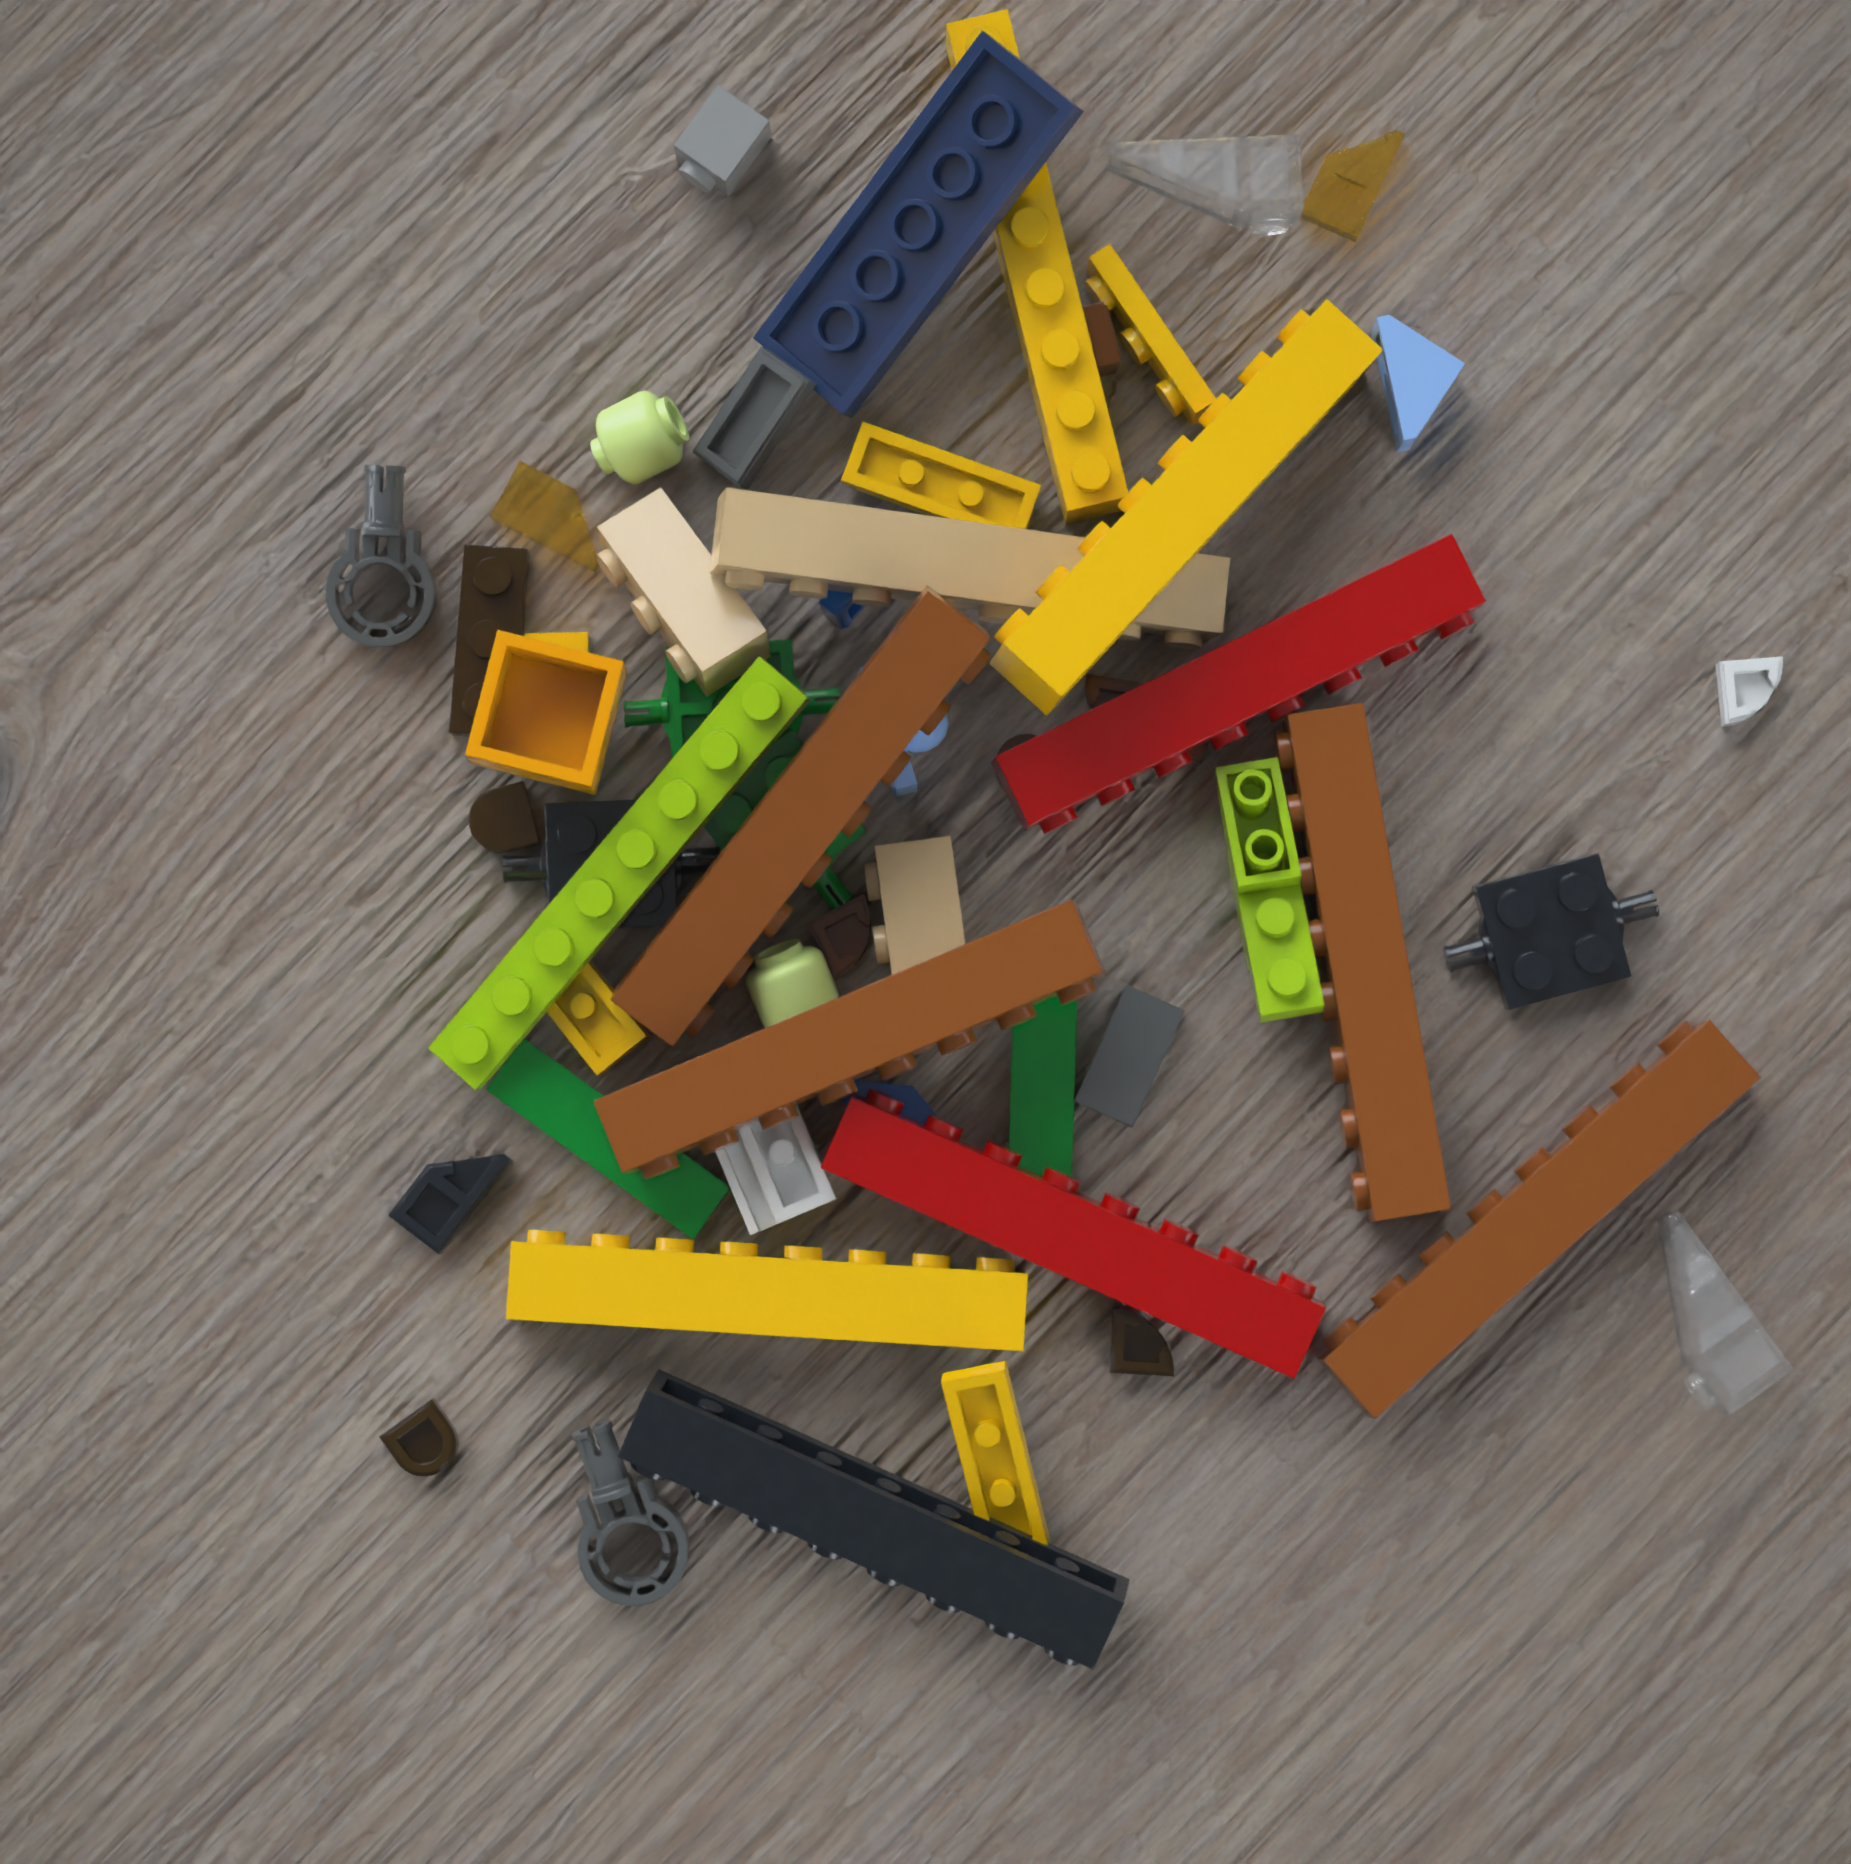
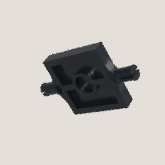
M638 799L545 803L546 837L541 849V855H503V867H528V870L503 871L504 883L542 880V885L547 893L550 904ZM716 846L684 849L618 928L663 926L678 907L677 893L683 879V874L704 873L712 862L696 863L695 860L700 858H716L720 853V848Z
M1593 853L1472 886L1480 915L1479 938L1450 946H1443L1444 957L1450 958L1469 952L1468 956L1446 961L1450 973L1486 962L1488 968L1497 978L1504 1008L1510 1010L1631 977L1623 946L1624 924L1654 916L1658 917L1660 913L1659 906L1651 905L1633 910L1634 907L1657 901L1653 890L1617 900L1607 886L1599 853Z

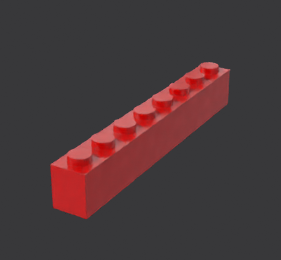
M1449 534L995 756L991 765L1024 831L1040 825L1045 835L1076 820L1078 816L1074 807L1094 797H1097L1102 807L1133 792L1136 789L1131 779L1151 769H1154L1159 779L1190 764L1192 760L1188 751L1207 741L1211 742L1215 751L1247 736L1249 732L1245 723L1267 713L1271 723L1285 718L1288 714H1293L1304 708L1306 705L1301 696L1322 685L1327 694L1331 695L1361 680L1362 676L1358 668L1377 658L1381 659L1384 667H1388L1419 651L1414 640L1436 630L1440 639L1443 640L1475 624L1471 612L1477 610L1486 600L1453 534Z
M869 1088L866 1097L856 1093L852 1095L821 1164V1169L1295 1379L1326 1310L1323 1302L1313 1297L1317 1286L1284 1271L1281 1272L1278 1281L1254 1270L1258 1260L1226 1245L1222 1246L1219 1255L1196 1245L1199 1237L1198 1233L1173 1221L1164 1219L1161 1227L1157 1228L1137 1219L1141 1208L1112 1194L1105 1193L1101 1202L1078 1192L1081 1181L1051 1167H1046L1042 1176L1019 1167L1023 1157L1021 1154L987 1140L983 1150L960 1140L964 1131L962 1128L931 1114H928L923 1124L901 1114L905 1103L881 1091Z

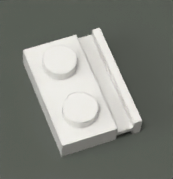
M798 1104L795 1105L798 1117L767 1130H762L760 1122L756 1121L736 1130L740 1141L716 1151V1155L750 1235L759 1233L837 1200L826 1170L820 1168L822 1164L821 1158Z

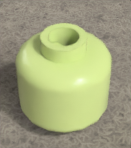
M645 390L601 411L596 418L597 438L592 440L590 445L598 465L605 474L609 475L616 472L624 481L635 485L677 465L682 460L683 443L689 441V433L681 413L669 397L665 396L660 399L652 392Z
M799 939L778 943L756 954L753 957L755 966L748 972L745 980L759 1019L765 1028L839 997L837 987L823 953L815 947L802 946Z

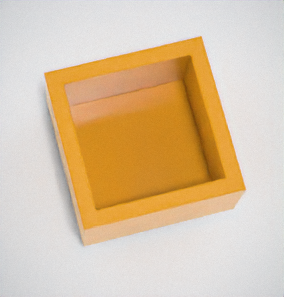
M497 630L465 756L473 765L596 795L627 676L624 661Z

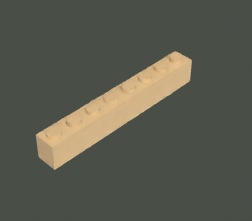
M726 488L718 497L709 574L726 576L725 585L738 589L762 590L764 588V581L788 584L789 594L804 598H827L828 590L853 593V603L871 607H889L891 599L914 602L928 585L955 607L978 610V620L1005 624L1019 608L1028 616L1043 601L1035 592L1059 565L1062 564L1071 571L1082 560L1084 556L1076 549L1085 537ZM1198 553L1118 640L1138 641L1140 640L1141 633L1165 636L1164 645L1169 647L1201 649L1202 641H1209L1222 634L1230 558Z

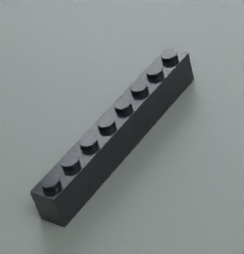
M658 1369L645 1390L617 1456L630 1462L631 1467L644 1477L653 1480L668 1479L689 1489L693 1497L707 1505L715 1507L729 1506L748 1515L749 1520L754 1525L772 1533L787 1532L807 1541L808 1546L823 1557L834 1560L845 1558L865 1567L868 1574L881 1583L890 1586H900L903 1584L925 1594L927 1600L939 1609L952 1613L963 1611L985 1621L986 1626L991 1631L1008 1639H1018L1021 1637L1044 1647L1045 1652L1051 1658L1065 1665L1076 1666L1082 1664L1094 1669L1125 1602L1130 1579L1050 1543L1047 1546L1032 1539V1535L990 1517L988 1521L974 1515L973 1509L660 1369Z

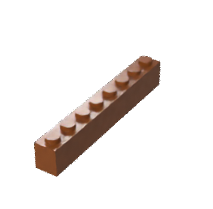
M927 585L616 985L611 1001L672 1047L683 1032L690 1038H694L715 1010L708 1003V1000L722 982L730 989L733 988L753 962L754 958L747 953V950L761 932L768 938H772L793 910V907L786 903V900L800 882L808 888L812 887L828 867L833 857L827 854L825 850L839 832H842L849 838L867 817L872 806L864 800L878 782L881 781L889 787L904 770L912 757L904 749L917 732L921 730L929 736L946 716L952 705L944 700L945 696L959 679L969 685L985 666L992 655L984 649V646L990 640L989 633Z
M1362 702L1288 714L1282 722L1284 732L1274 733V744L1280 770L1290 769L1294 794L1286 795L1293 833L1301 832L1305 857L1298 858L1302 875L1301 889L1303 896L1312 894L1316 920H1310L1308 924L1315 958H1323L1327 981L1326 983H1320L1325 1005L1321 1016L1324 1022L1334 1021L1337 1046L1328 1047L1330 1071L1334 1085L1343 1083L1345 1085L1348 1109L1339 1110L1341 1135L1345 1148L1355 1147L1359 1172L1350 1173V1187L1356 1212L1366 1210L1368 1223L1451 1209L1364 704Z
M1071 899L596 1099L593 1102L622 1173H635L641 1170L644 1180L679 1167L680 1163L677 1155L700 1145L703 1155H707L740 1141L736 1130L756 1121L760 1122L762 1130H767L799 1116L795 1105L818 1096L823 1106L854 1094L858 1091L854 1080L878 1071L882 1081L907 1072L918 1066L914 1055L938 1046L941 1056L977 1042L973 1030L998 1021L1002 1031L1024 1023L1037 1016L1033 1006L1055 996H1058L1061 1005L1086 997L1097 991L1093 980L1107 974L1078 904Z
M1710 1019L1698 1023L1694 1027L1685 1020L1674 1028L1657 1044L1664 1053L1646 1070L1639 1062L1630 1067L1610 1085L1609 1088L1616 1095L1598 1112L1591 1104L1580 1111L1561 1129L1568 1138L1552 1153L1549 1154L1542 1146L1531 1154L1514 1170V1173L1520 1178L1518 1183L1503 1196L1496 1189L1491 1190L1467 1211L1466 1215L1472 1221L1467 1228L1454 1239L1445 1231L1418 1255L1425 1265L1408 1280L1405 1281L1398 1273L1370 1297V1300L1376 1305L1374 1310L1358 1324L1351 1316L1347 1317L1323 1338L1322 1342L1328 1350L1318 1360L1368 1417L1376 1419L1761 1079L1759 1074Z

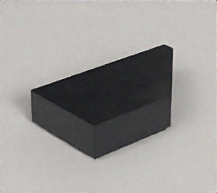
M506 1154L427 1164L388 1216L436 1253L442 1254L513 1160Z

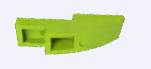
M1278 757L1215 767L1219 806L1247 970H1250L1260 1023L1323 1013L1325 1005L1301 889L1302 875Z

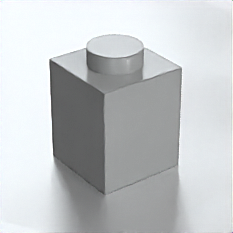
M717 85L674 144L677 162L682 165L678 170L679 173L689 183L705 193H709L714 187L729 197L771 139L769 120Z

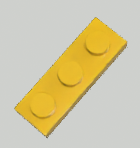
M1108 244L1089 257L1087 274L1090 278L1084 282L1085 287L1094 303L1103 301L1104 305L1108 306V310L1112 309L1125 328L1119 334L1120 338L1135 362L1141 365L1147 361L1156 373L1160 382L1155 385V389L1168 411L1174 417L1183 413L1190 425L1193 426L1216 398L1111 244Z
M863 421L841 479V485L924 515L1027 529L1041 490L1040 484Z
M1006 1361L943 1373L941 1385L974 1515L988 1521L990 1517L1032 1535L1033 1540L1048 1546L1050 1536Z

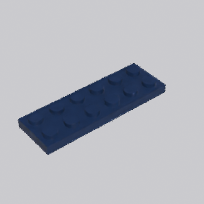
M982 30L753 338L764 348L771 350L817 384L813 389L842 415L852 418L1084 111L994 37Z

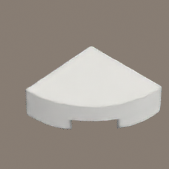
M1783 657L1719 661L1715 665L1721 727L1745 721L1767 704L1780 682Z

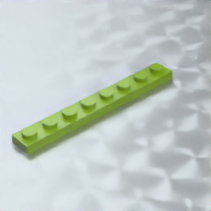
M759 656L442 1030L428 1049L474 1090H481L811 699L764 658Z

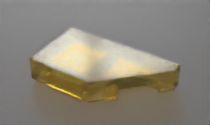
M1394 130L1386 133L1384 137L1354 148L1348 147L1326 155L1300 211L1299 218L1356 242L1405 133Z
M519 461L490 515L491 519L595 573L599 563L576 490Z

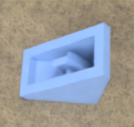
M1391 315L1376 318L1370 332L1372 340L1383 349L1376 360L1396 451L1402 452L1410 450L1465 363Z

